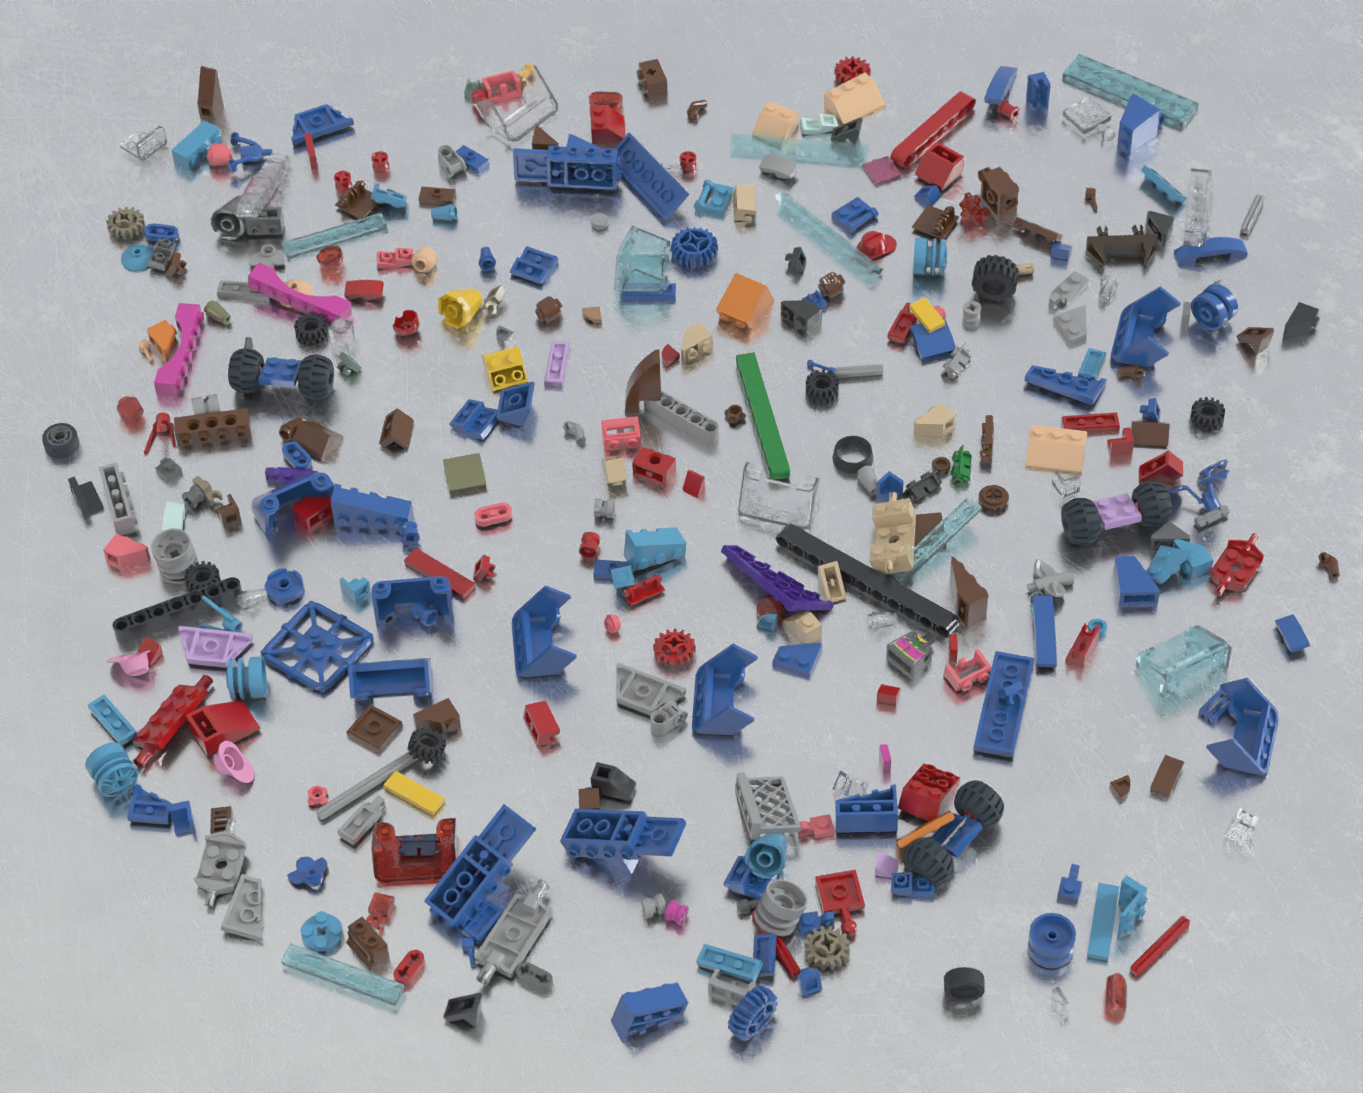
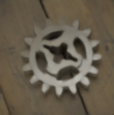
M126 206L124 210L118 208L117 212L113 210V215H108V220H106L108 232H111L112 236L116 235L118 239L121 236L124 239L127 236L133 238V234L139 235V231H143V226H145L143 213H140L139 209L135 211L134 207L128 209Z
M821 926L819 932L813 929V935H807V941L804 942V954L808 956L809 963L814 961L815 968L822 965V970H825L826 966L833 970L834 965L841 967L842 961H847V955H850V941L846 940L845 933L840 935L839 928L832 931V926H829L828 930Z

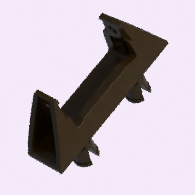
M1140 224L1139 231L1136 225L1132 227L1133 235L1108 236V227L1105 226L1103 232L1101 226L1096 229L1098 236H1087L1086 251L1102 266H1105L1106 262L1105 251L1141 250L1144 265H1147L1157 248L1158 234H1144L1143 226Z

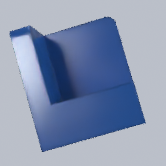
M890 471L887 472L877 482L876 497L884 502H888L889 493L891 492L893 495V492L897 493L898 500L903 496L904 481Z
M189 800L170 804L169 808L175 835L195 832L193 813Z

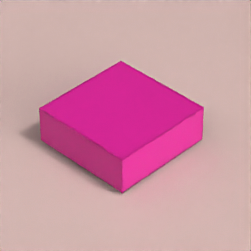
M882 744L879 746V758L883 773L891 770V756L888 745Z

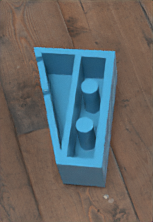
M677 527L657 528L656 531L649 532L647 529H641L640 532L626 530L624 557L628 564L632 566L633 571L642 570L653 565L684 557L687 543Z

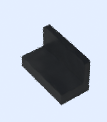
M75 476L68 479L70 490L83 517L104 509L92 481L78 485Z

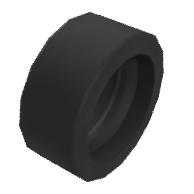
M958 967L949 970L944 975L945 995L955 1001L979 999L985 993L984 974L977 969L969 967Z

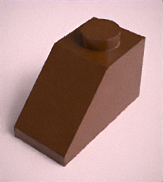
M449 698L413 714L416 729L426 727V730L432 728L433 732L437 730L439 734H445L461 726L460 715Z

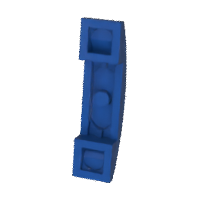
M1230 237L1201 239L1174 250L1178 265L1196 263V258L1227 253L1230 258L1248 255L1243 240Z

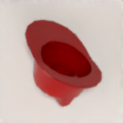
M869 231L862 236L861 241L856 247V252L864 259H874L895 250L897 242L890 235Z

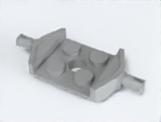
M227 819L224 831L205 836V849L197 877H194L193 880L200 888L207 891L208 894L204 904L207 907L209 905L213 907L216 896L231 893L237 886L247 844L234 835L233 830L236 823L234 819ZM226 861L227 866L224 869H217L219 862Z

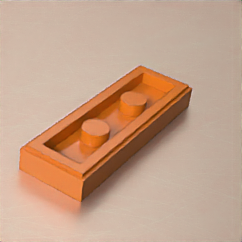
M949 810L895 841L898 847L904 848L916 839L954 820L955 817Z

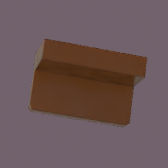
M398 408L386 415L379 444L386 447L392 442H396L403 448L408 447L414 419Z
M1131 420L1134 444L1168 446L1169 423Z

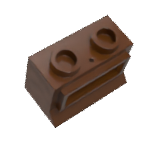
M360 917L348 926L349 931H347L348 940L346 944L370 970L389 958L387 943L363 917Z

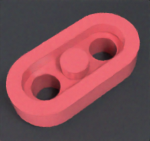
M504 502L481 507L474 513L475 522L479 526H489L508 521L512 517V508Z

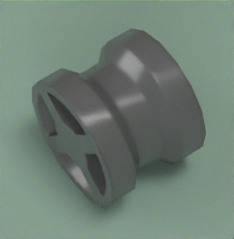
M196 485L190 487V491L182 494L183 501L191 509L196 508L199 502H203L206 499L203 491Z

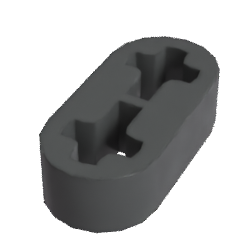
M522 962L516 967V977L520 983L541 993L549 992L553 988V977L549 972L529 962ZM529 971V974L522 975V972ZM547 980V983L540 984V981Z

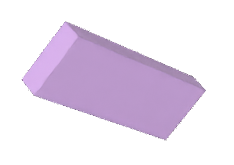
M552 341L544 386L563 387L570 342Z

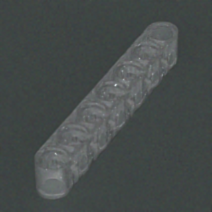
M270 154L237 205L238 217L256 219L290 167V156L288 154Z

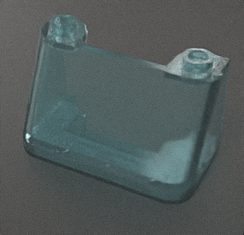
M632 225L617 253L614 290L621 293H662L663 290L666 291L670 281H668L667 276L663 275V265L665 259H669L671 255V241Z
M1193 625L1188 630L1152 648L1142 650L1137 656L1136 668L1160 697L1165 699L1171 696L1170 689L1174 685L1177 687L1181 685L1182 679L1208 666H1211L1213 669L1217 667L1220 671L1227 668L1232 647L1227 641L1204 627Z

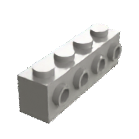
M117 462L99 467L116 533L118 535H125L136 532L134 524L138 522L135 512L131 513L130 511L134 510L131 499H127V496H130L128 486H123V483L126 482L124 472L119 471Z

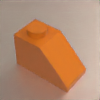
M165 319L147 328L149 341L167 363L177 343L175 337L177 331Z

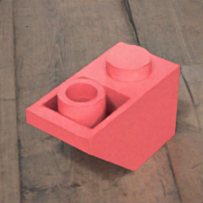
M115 534L103 549L106 561L120 568L149 562L151 559L146 545Z

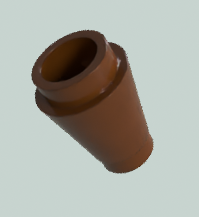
M297 417L281 425L279 429L280 437L285 441L293 440L299 422L304 421V419Z

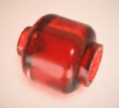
M125 396L118 401L116 410L123 422L135 424L141 420L144 409L136 397Z

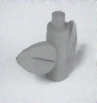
M1036 559L1034 564L1036 579L1033 580V583L1027 584L1028 592L1036 591V593L1044 591L1046 596L1062 597L1066 593L1063 586L1074 584V576L1072 571L1055 573V570L1050 565Z

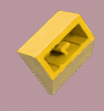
M519 346L481 355L492 391L528 382Z

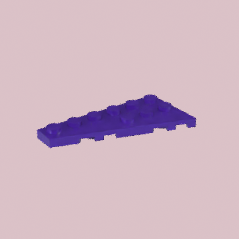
M723 545L721 553L727 557V560L736 564L739 570L748 574L751 580L757 582L763 590L773 595V598L780 601L785 609L792 612L795 610L808 612L809 610L833 609L835 603L830 600H821L820 594L815 591L805 590L803 584L781 571H778V573L771 570L770 564L756 561V556L738 545Z

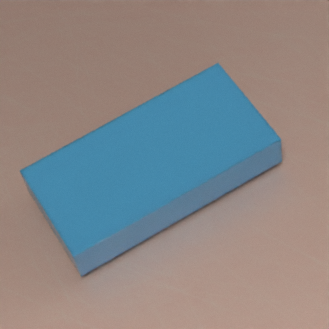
M1089 348L1078 372V377L1088 375L1091 376V379L1096 380L1106 358V352Z

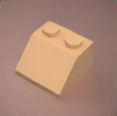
M768 101L760 111L752 137L782 148L799 128V112Z

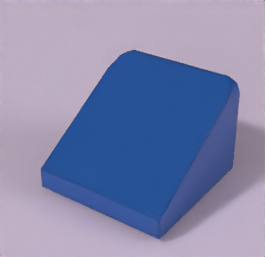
M923 186L914 197L921 202L933 206L940 199L941 194L937 186Z
M1055 242L1051 248V257L1068 260L1072 246Z

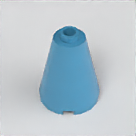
M768 833L748 846L745 853V863L750 867L754 875L770 879L783 871L786 865L787 854L786 835L784 833Z

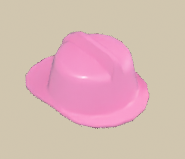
M150 650L115 656L107 659V662H118L126 674L138 676L148 672L147 653Z
M230 741L222 742L218 753L213 756L217 770L222 775L234 777L242 783L252 782L255 774L252 765L235 744Z

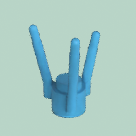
M202 596V599L225 617L222 622L224 629L202 623L198 624L199 627L240 632L243 626L240 620L236 619L225 608H219L211 600Z

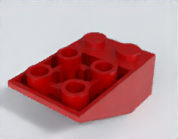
M242 700L202 706L186 715L190 731L207 756L219 751V746L222 742L230 741L234 743L261 729Z
M923 763L903 787L898 809L928 821L933 820L943 814L961 777L956 776L952 772L937 769L931 764Z

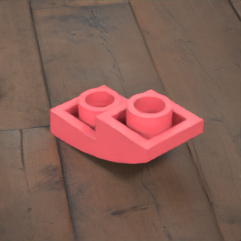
M396 247L395 252L377 251V268L391 269L411 265L414 255L413 249Z

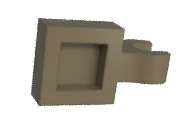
M503 285L491 289L484 300L481 309L489 308L488 316L496 313V304H499L504 298L503 295L507 289Z
M199 476L192 479L193 485L198 486L203 491L206 497L205 501H208L210 505H215L214 498L223 500L221 492L211 490L212 487L208 481L202 480Z

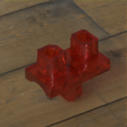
M968 192L965 193L964 199L959 203L962 209L960 216L962 218L969 217L978 228L983 224L984 220L989 218L991 211L988 207L982 208L980 206L981 199L978 195L972 196Z

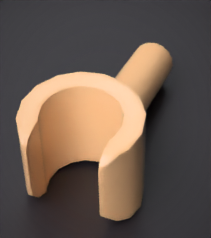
M143 339L138 343L139 351L141 353L144 352L151 363L154 361L148 351L151 345L147 339Z

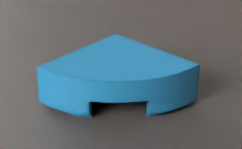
M777 614L762 615L756 627L775 631L777 628Z

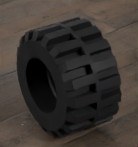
M987 255L986 258H980V261L978 260L974 267L971 283L973 291L978 296H982V299H988L989 301L1000 302L1001 300L1005 301L1011 298L1017 288L1019 276L1017 265L1012 263L1011 259H1006L1005 256Z

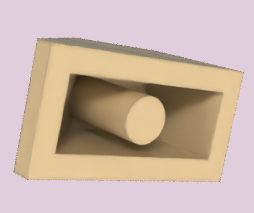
M620 455L601 458L606 481L612 483V486L623 484V481L627 480L624 458Z
M798 611L783 620V623L802 644L816 643L822 639V624L811 612Z

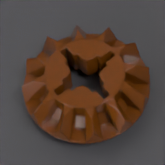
M988 485L980 490L978 500H980L981 506H985L986 509L993 508L995 511L997 508L1003 509L1004 505L1008 504L1009 494L1001 486ZM992 494H994L996 501H992Z

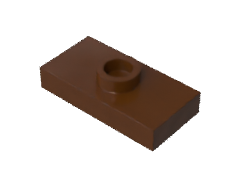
M422 186L418 200L419 203L453 205L456 189Z

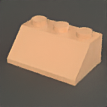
M866 73L824 93V109L831 115H836V119L841 125L860 117L863 118L885 107L876 82Z
M1031 425L1025 467L1082 474L1087 431Z

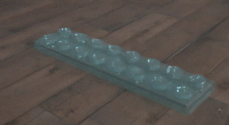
M1078 54L1062 75L1063 79L1126 105L1134 93L1160 109V112L1164 114V121L1183 128L1199 106V103L1082 54Z

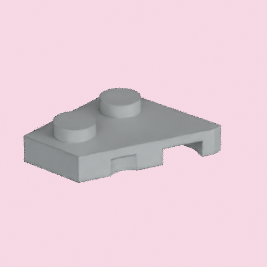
M1085 305L1053 317L1054 323L1070 345L1086 340Z

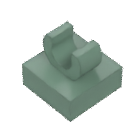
M468 79L464 98H470L473 91L483 89L480 80L471 82Z
M343 351L338 356L342 362L338 363L337 368L341 371L345 368L342 372L344 375H350L352 370L358 373L362 368L352 357Z

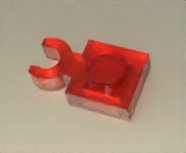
M374 892L368 907L370 915L366 921L370 925L373 921H377V928L381 929L383 927L382 917L389 918L395 903V897Z

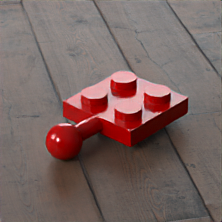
M856 869L815 876L823 914L826 912H833V914L841 913L843 919L841 932L845 933L846 936L854 935L857 932V924L851 920L849 911L865 909V902Z

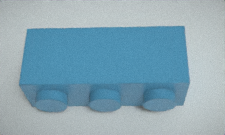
M204 120L171 150L174 163L188 170L197 165L207 155V149L212 144H220L222 141L220 128Z

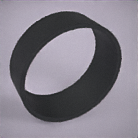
M860 436L843 437L836 443L832 456L834 465L842 472L858 474L859 469L864 466H871L874 458L871 444ZM857 444L865 447L870 453L863 461L851 463L842 460L838 456L837 450L844 445Z

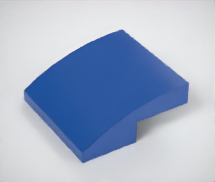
M526 246L521 257L516 258L509 272L542 284L551 274L559 259L557 256Z
M943 318L945 326L931 333L927 331L922 323L909 326L914 344L917 345L920 359L953 352L956 348L945 318Z
M468 399L449 424L461 433L484 440L498 422L496 418L498 409L487 408L482 401Z
M738 856L723 884L728 889L742 895L761 899L767 884L772 880H776L778 875L770 879L760 878L754 875L750 867L746 865L745 856Z

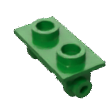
M964 445L952 455L953 467L950 472L952 484L956 480L962 484H967L970 481L971 469L968 468L971 467L972 455L969 451H963Z

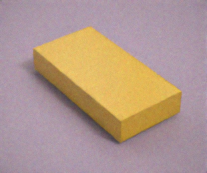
M925 297L910 305V310L929 333L945 326L943 318Z

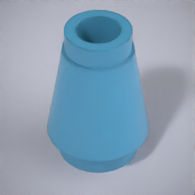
M452 204L431 209L432 219L453 221L458 217L457 207Z

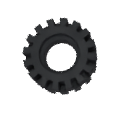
M309 312V315L305 313L303 317L299 316L298 320H295V335L298 342L301 341L303 345L306 343L307 346H310V343H313L314 346L316 342L320 344L328 336L326 319L322 315L318 316V313L314 315L312 312ZM311 327H315V328H316L315 330H312V331H307V330H306V329L311 328Z
M822 369V372L816 370V373L811 372L807 376L806 394L808 398L811 397V401L816 400L818 404L822 401V404H826V400L830 403L832 399H836L839 391V381L836 374H831L829 370L826 373L825 369ZM817 385H827L828 387L822 389V388H817L816 386H817Z
M1201 397L1192 404L1190 418L1195 428L1198 426L1199 430L1204 428L1205 432H1208V429L1212 432L1214 428L1218 430L1223 425L1225 408L1218 399L1214 401L1213 397H1211V400L1205 397L1203 400ZM1209 412L1214 416H1205L1202 413Z
M201 561V564L196 562L195 566L190 565V570L186 569V574H184L188 592L221 581L218 568H216L215 564L212 565L211 562L205 564V561ZM200 577H210L207 581L204 582L196 581Z
M422 727V729L417 728L416 731H413L407 750H409L410 755H413V759H419L418 762L423 760L425 764H428L429 761L431 764H434L435 761L439 762L442 758L447 743L442 734L438 735L437 730L433 732L432 728L426 730V727Z

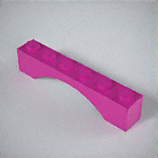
M260 262L248 275V286L253 291L262 293L307 314L312 312L313 315L318 313V316L322 315L326 322L341 328L352 314L350 301L336 295L313 296L298 292L287 286L278 277L274 268Z
M178 304L175 319L177 328L182 334L181 344L172 359L157 371L154 380L156 395L178 397L180 389H183V379L188 373L187 365L192 360L191 352L196 347V336L200 334V323L204 321V313L201 312L200 304Z

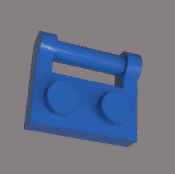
M856 197L832 212L831 218L848 232L852 233L866 221L878 217L879 213L876 208H871L859 197Z

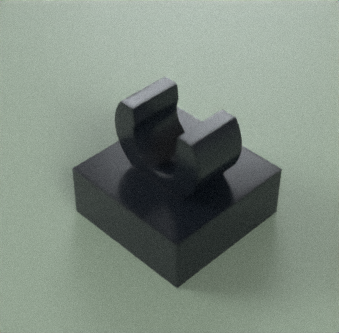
M794 247L793 254H786L785 261H789L788 267L795 268L796 272L804 271L807 259L801 247Z

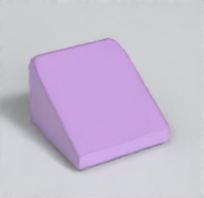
M878 851L875 876L891 878V873H897L899 860Z

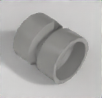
M217 394L207 395L205 399L202 397L191 399L194 415L220 412Z

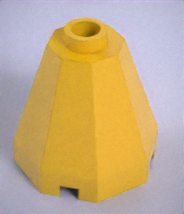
M474 288L450 291L438 299V312L441 316L444 314L446 318L444 321L447 325L458 330L469 323L482 305V295Z

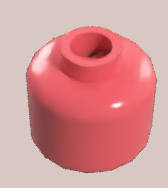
M225 143L212 144L207 149L208 163H211L214 167L227 166L229 159H233L232 149H228Z

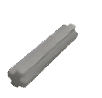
M1257 194L1241 225V233L1249 234L1264 203L1265 197L1263 195Z
M882 364L835 367V374L838 378L883 374Z

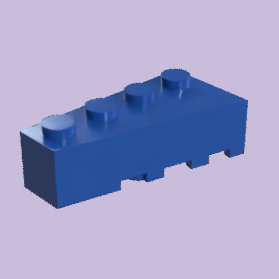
M340 484L334 485L331 506L335 525L399 531V526L402 523L412 521V501L391 496L382 498L374 492L365 494L358 492L357 488L351 487L348 490L341 488L342 485Z

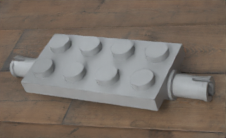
M539 879L531 893L524 896L515 893L474 957L475 962L484 965L476 976V980L479 983H482L484 980L483 985H488L495 971L510 978L513 977L516 967L522 963L553 914V909L542 903V898L550 888L548 882L544 881L542 885L543 880Z

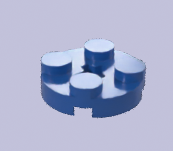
M286 568L277 569L268 575L264 585L267 596L272 601H275L277 605H284L294 601L304 593L303 578L296 570L292 572L287 571ZM281 584H285V585H288V586L285 587V588H282V587H281Z

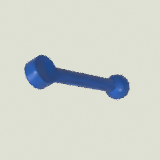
M813 360L807 361L809 367L815 366L827 371L829 370L831 374L836 373V369L833 367L829 368L814 363Z

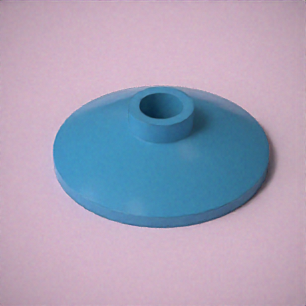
M147 245L131 246L122 253L121 263L130 271L146 270L150 268L147 264L154 249Z

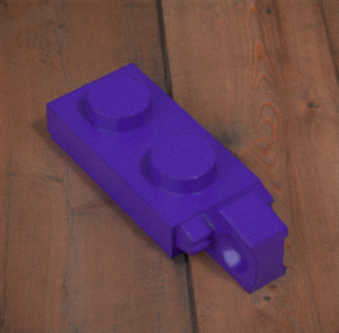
M266 467L265 477L266 480L273 481L278 486H282L306 474L318 473V471L287 467Z

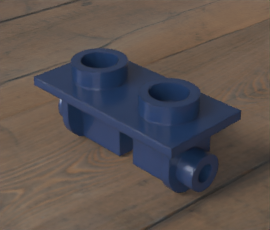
M404 835L403 839H397L402 844V846L398 847V854L403 857L418 856V848H421V856H436V854H440V845H437V843H441V840L436 838V835H423V838H415V835Z

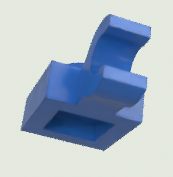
M1071 864L1069 877H1062L1057 899L1078 903L1082 888V881L1077 880L1080 865Z
M818 911L803 913L798 922L800 936L813 935V929L819 932L821 926L827 928L835 926L833 912H826L821 916H818Z

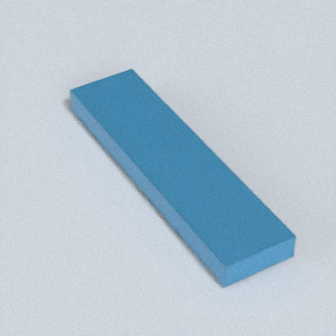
M1098 883L1087 958L1108 961L1119 886Z

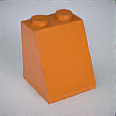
M735 273L716 311L721 320L725 322L732 321L737 327L742 329L745 327L751 329L773 302L774 298L766 285Z

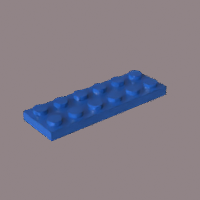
M628 133L615 148L618 149V157H621L619 171H622V175L665 220H668L690 194L631 133Z
M995 651L974 742V751L1013 758L1035 658ZM1021 681L1024 688L1019 690V692L1022 693L1023 700L1018 701L1017 697L1013 695L1012 699L1015 704L1008 705L1006 697L1000 699L997 691Z

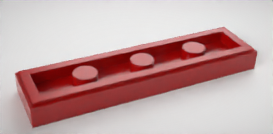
M415 548L404 559V563L425 577H446L450 582L452 593L463 600L476 588L474 582L418 548Z

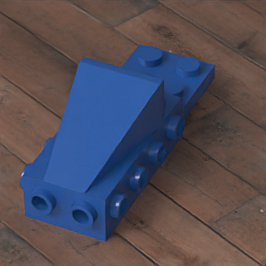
M569 134L566 147L549 146L548 150L513 149L514 180L548 182V186L617 190L618 181H621L622 171H619L621 157H618V149H602L573 134Z
M503 804L479 836L475 835L426 897L424 902L431 907L429 911L438 918L440 915L444 917V923L454 930L457 927L462 931L469 921L472 920L476 912L484 907L487 901L490 902L507 891L509 886L501 880L510 873L511 867L514 865L511 861L535 832L536 828L507 805Z
M574 809L560 842L571 857L596 858L627 874H633L637 862L642 855L672 857L687 823L684 818L648 817L645 811Z

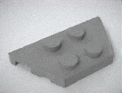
M620 663L616 665V699L619 704L651 715L668 701H677L686 695V688Z

